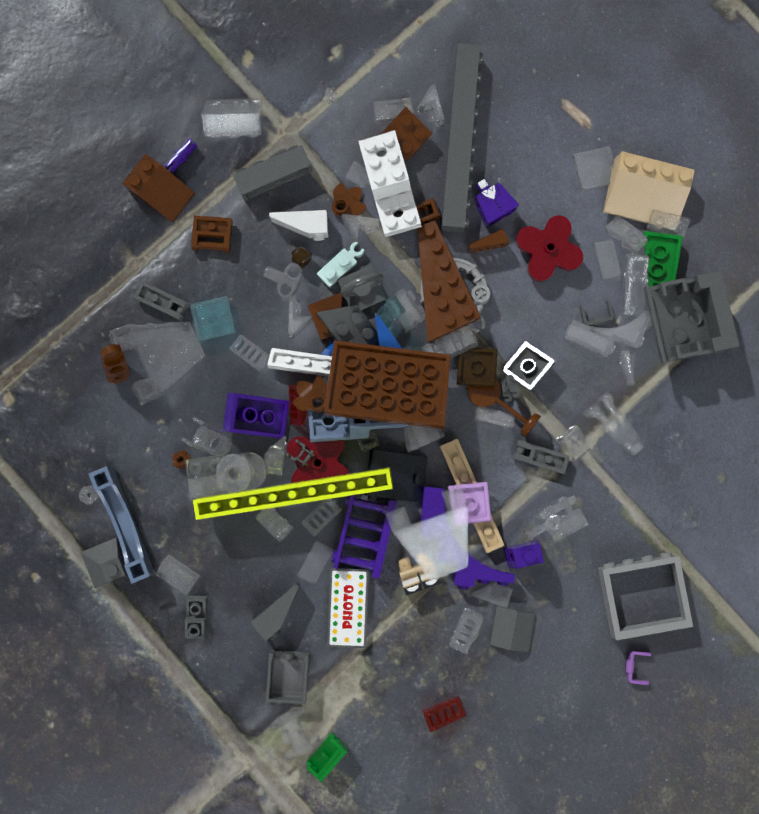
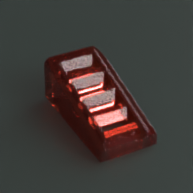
M289 385L290 424L304 426L307 411H302L295 407L293 401L300 396L297 392V385Z
M459 696L423 710V715L430 732L466 716ZM453 704H456L459 713L455 714L452 707ZM449 707L450 713L452 715L450 717L447 716L445 708ZM439 711H442L444 717L442 720H440ZM434 714L437 722L433 723L430 715Z

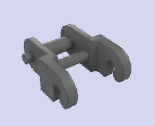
M507 375L506 378H502L500 381L502 397H508V399L504 400L508 403L512 400V397L518 398L520 392L513 375Z
M296 439L295 442L303 446V450L296 458L286 453V456L295 462L297 460L300 461L303 467L305 465L308 467L307 462L311 456L315 457L316 455L313 454V450L311 452L306 449L307 446ZM305 451L308 452L309 454L306 456L304 461H302L300 459L301 456Z

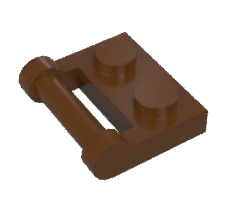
M194 215L191 249L196 251L199 249L221 250L224 253H230L232 218ZM199 236L224 238V243L199 241Z

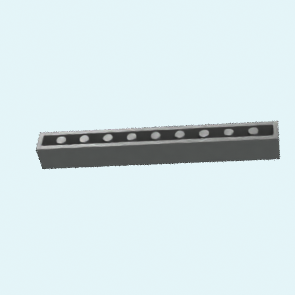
M458 43L456 50L441 231L463 233L465 227L469 225V216L466 215V209H470L471 197H468V190L471 191L472 179H469V173L473 172L474 161H471V154L475 152V143L472 142V137L476 136L477 131L474 118L478 116V106H475V101L479 100L480 88H477V82L481 80V71L478 70V65L482 64L483 59L480 45Z

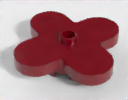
M561 215L551 217L546 223L544 230L526 226L518 232L516 245L522 252L529 254L531 257L527 272L532 280L544 282L551 277L555 267L565 271H573L582 264V250L568 242L572 226L566 217Z
M298 436L289 441L287 453L294 458L298 457L303 450V446L295 442L296 439L306 445L308 451L311 452L313 450V454L316 455L315 457L311 456L307 462L308 467L306 465L303 467L302 463L298 460L295 462L299 467L294 472L291 483L349 474L347 468L338 462V458L345 448L344 440L323 441L314 444L309 439ZM305 451L300 459L304 461L309 453ZM316 459H320L322 462L319 467L314 464Z

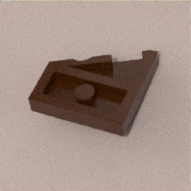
M341 293L307 305L321 341L333 336L316 313L341 308L343 299Z

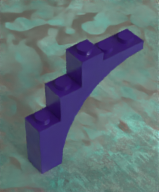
M424 487L419 533L423 534V538L435 539V535H438L436 558L440 559V563L452 564V561H455L454 585H458V589L469 590V586L474 587L475 579H478V583L489 584V581H497V585L503 586L514 583V574L499 571L480 563L460 545L447 520L444 506V489Z

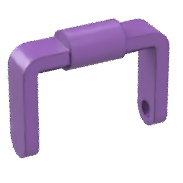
M631 650L626 662L627 680L633 684L649 685V681L632 679L635 663L634 655L652 656V653Z

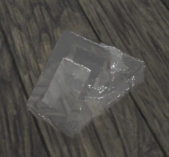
M432 84L418 105L417 114L429 112L431 122H434L436 128L443 127L445 119L436 86Z
M342 214V223L357 243L359 241L360 229H363L366 233L379 232L380 219Z
M289 297L288 336L290 338H295L313 321L310 316H298V314H301L302 306L301 303H298L297 297Z

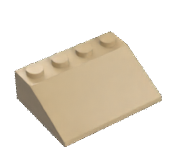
M622 151L614 159L603 213L675 230L691 189L694 169Z

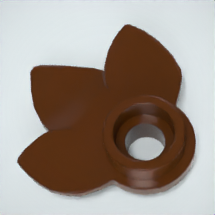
M340 183L334 188V201L331 208L336 216L342 217L347 214L358 216L366 210L367 206L360 202L362 196L361 187H353L346 190L345 186ZM343 205L344 209L339 210L337 207Z
M318 376L313 384L306 381H298L297 392L300 397L293 401L295 407L302 411L311 409L316 413L324 411L325 395L327 393V384L324 379ZM317 399L322 402L319 407L314 405V401Z

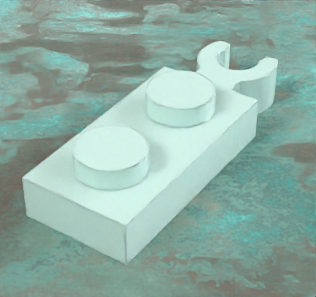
M357 242L352 243L348 252L345 248L341 250L317 272V276L329 288L357 264L356 257H361L364 254V249L360 252L354 251V248L358 246Z

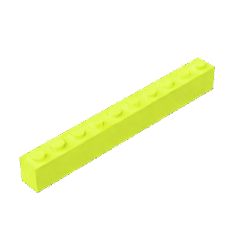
M383 468L201 497L193 500L195 517L198 520L393 489L390 468Z

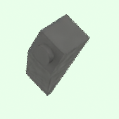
M296 583L252 620L251 624L265 641L269 638L273 640L281 633L279 629L283 626L300 587L299 583Z

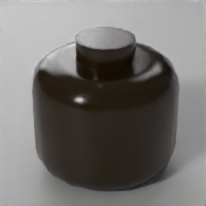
M304 247L295 248L291 253L293 255L292 262L300 268H305L312 259V253Z

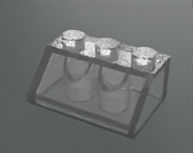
M262 98L206 100L202 111L205 137L219 138L221 136L236 138L244 135L248 137L261 135Z

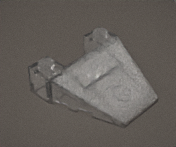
M190 322L146 323V325L127 324L109 331V340L112 345L120 343L123 352L135 348L148 378L133 383L132 387L140 406L161 397L205 357Z
M461 486L440 492L447 512L412 525L404 506L386 512L392 533L431 581L468 567V504Z

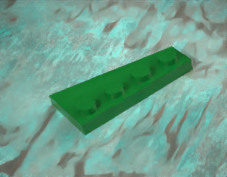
M649 231L643 232L649 287L676 280L683 236Z

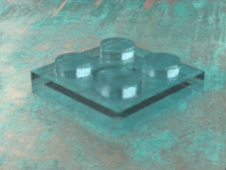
M228 296L190 304L199 342L237 334Z

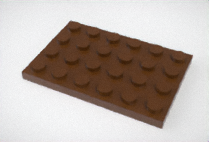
M334 340L324 415L444 429L451 355Z

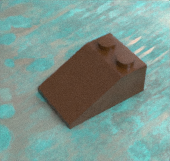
M146 153L122 183L128 191L172 223L195 195V192Z

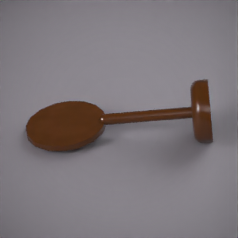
M497 379L495 388L467 386L468 398L474 405L489 407L498 403L522 421L525 425L520 433L524 437L530 433L541 418L539 414L535 413L527 420L500 400L501 387Z

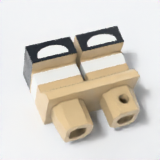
M425 551L416 554L418 565L411 566L408 557L399 560L401 570L399 574L406 596L423 590L417 572H419L424 589L441 584L434 563L429 559Z

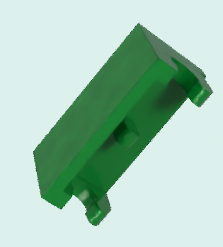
M331 732L306 761L307 770L319 782H322L347 753L348 746Z

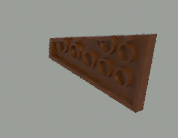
M435 220L417 228L427 340L429 344L481 319Z

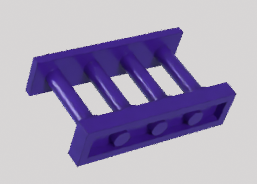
M355 495L346 496L345 505L348 506L338 551L333 552L331 562L335 563L334 568L336 569L339 562L366 568L372 572V577L380 578L397 501L389 500V503L380 504L355 498ZM355 505L380 511L386 515L384 522L376 523L350 517L352 506ZM348 524L378 531L381 534L380 541L371 542L346 536ZM346 543L374 550L373 552L377 553L376 559L367 561L341 555L343 544Z

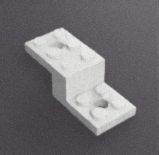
M395 130L358 141L385 237L422 227ZM380 151L387 152L383 157L377 156V153ZM396 211L403 212L401 217L393 216Z

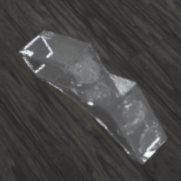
M649 311L640 313L626 325L614 328L592 327L573 319L570 321L562 339L601 357H607L615 349L616 345L613 344L614 342L631 350L641 347L645 339L643 337L644 332L649 330L652 323Z

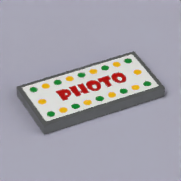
M330 567L327 647L366 648L369 569H336Z

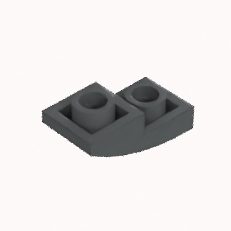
M187 596L185 638L205 639L207 596Z

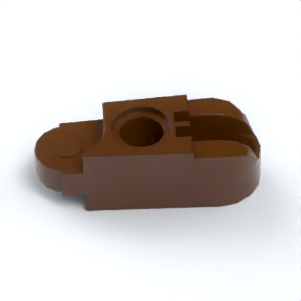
M120 343L104 347L100 351L107 381L109 383H120L130 377V372Z

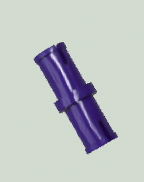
M188 138L179 150L176 149L174 151V155L164 167L173 174L183 162L185 163L188 160L187 157L198 147L195 142L192 143V139Z

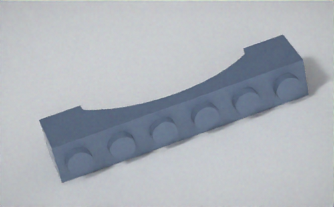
M106 466L89 473L94 490L101 498L115 528L125 561L124 566L131 584L156 574L114 467Z

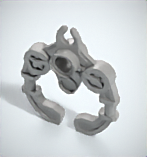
M453 258L458 270H464L467 274L471 273L475 278L473 283L476 286L472 289L470 296L481 317L478 320L480 321V328L484 329L485 321L481 311L483 305L490 299V290L487 287L485 276L478 271L476 264L460 258ZM421 281V288H420L421 300H420V303H421V304H424L423 285H422V281ZM473 323L467 325L472 331H480L479 328L473 326Z

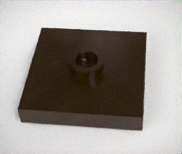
M459 347L457 386L495 388L498 349Z

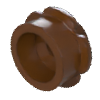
M179 450L178 453L175 452L172 456L174 467L187 468L191 462V456L184 450Z

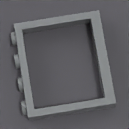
M672 552L661 553L660 557L653 558V555L641 557L639 561L625 559L622 560V564L615 565V562H608L603 564L604 567L598 568L610 635L613 639L622 640L693 627L680 556L672 555ZM671 564L681 617L619 627L609 574Z

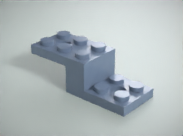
M314 403V405L317 406V407L321 406V404H322V403ZM311 409L308 410L310 442L369 438L370 429L409 427V425L324 415V411L316 413ZM331 418L334 423L332 425H325L323 420Z

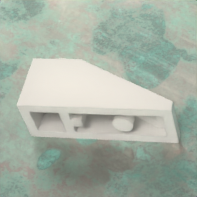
M326 210L269 213L273 223L305 237L313 238L316 241L328 238Z

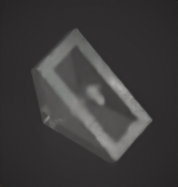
M577 425L570 427L557 438V441L575 461H578L590 450Z

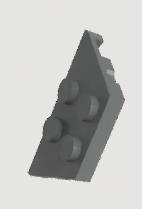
M358 305L316 313L336 341L376 345L378 341L376 329Z

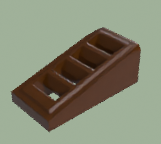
M434 198L416 205L421 225L442 218ZM432 207L433 214H430L428 208ZM421 210L425 211L426 217L423 218Z
M501 229L471 243L467 251L468 253L503 248L508 246L509 239L504 229Z

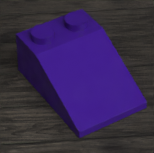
M228 393L223 431L284 439L289 401Z

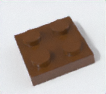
M407 107L381 133L384 134L395 130L403 159L406 162L433 134Z

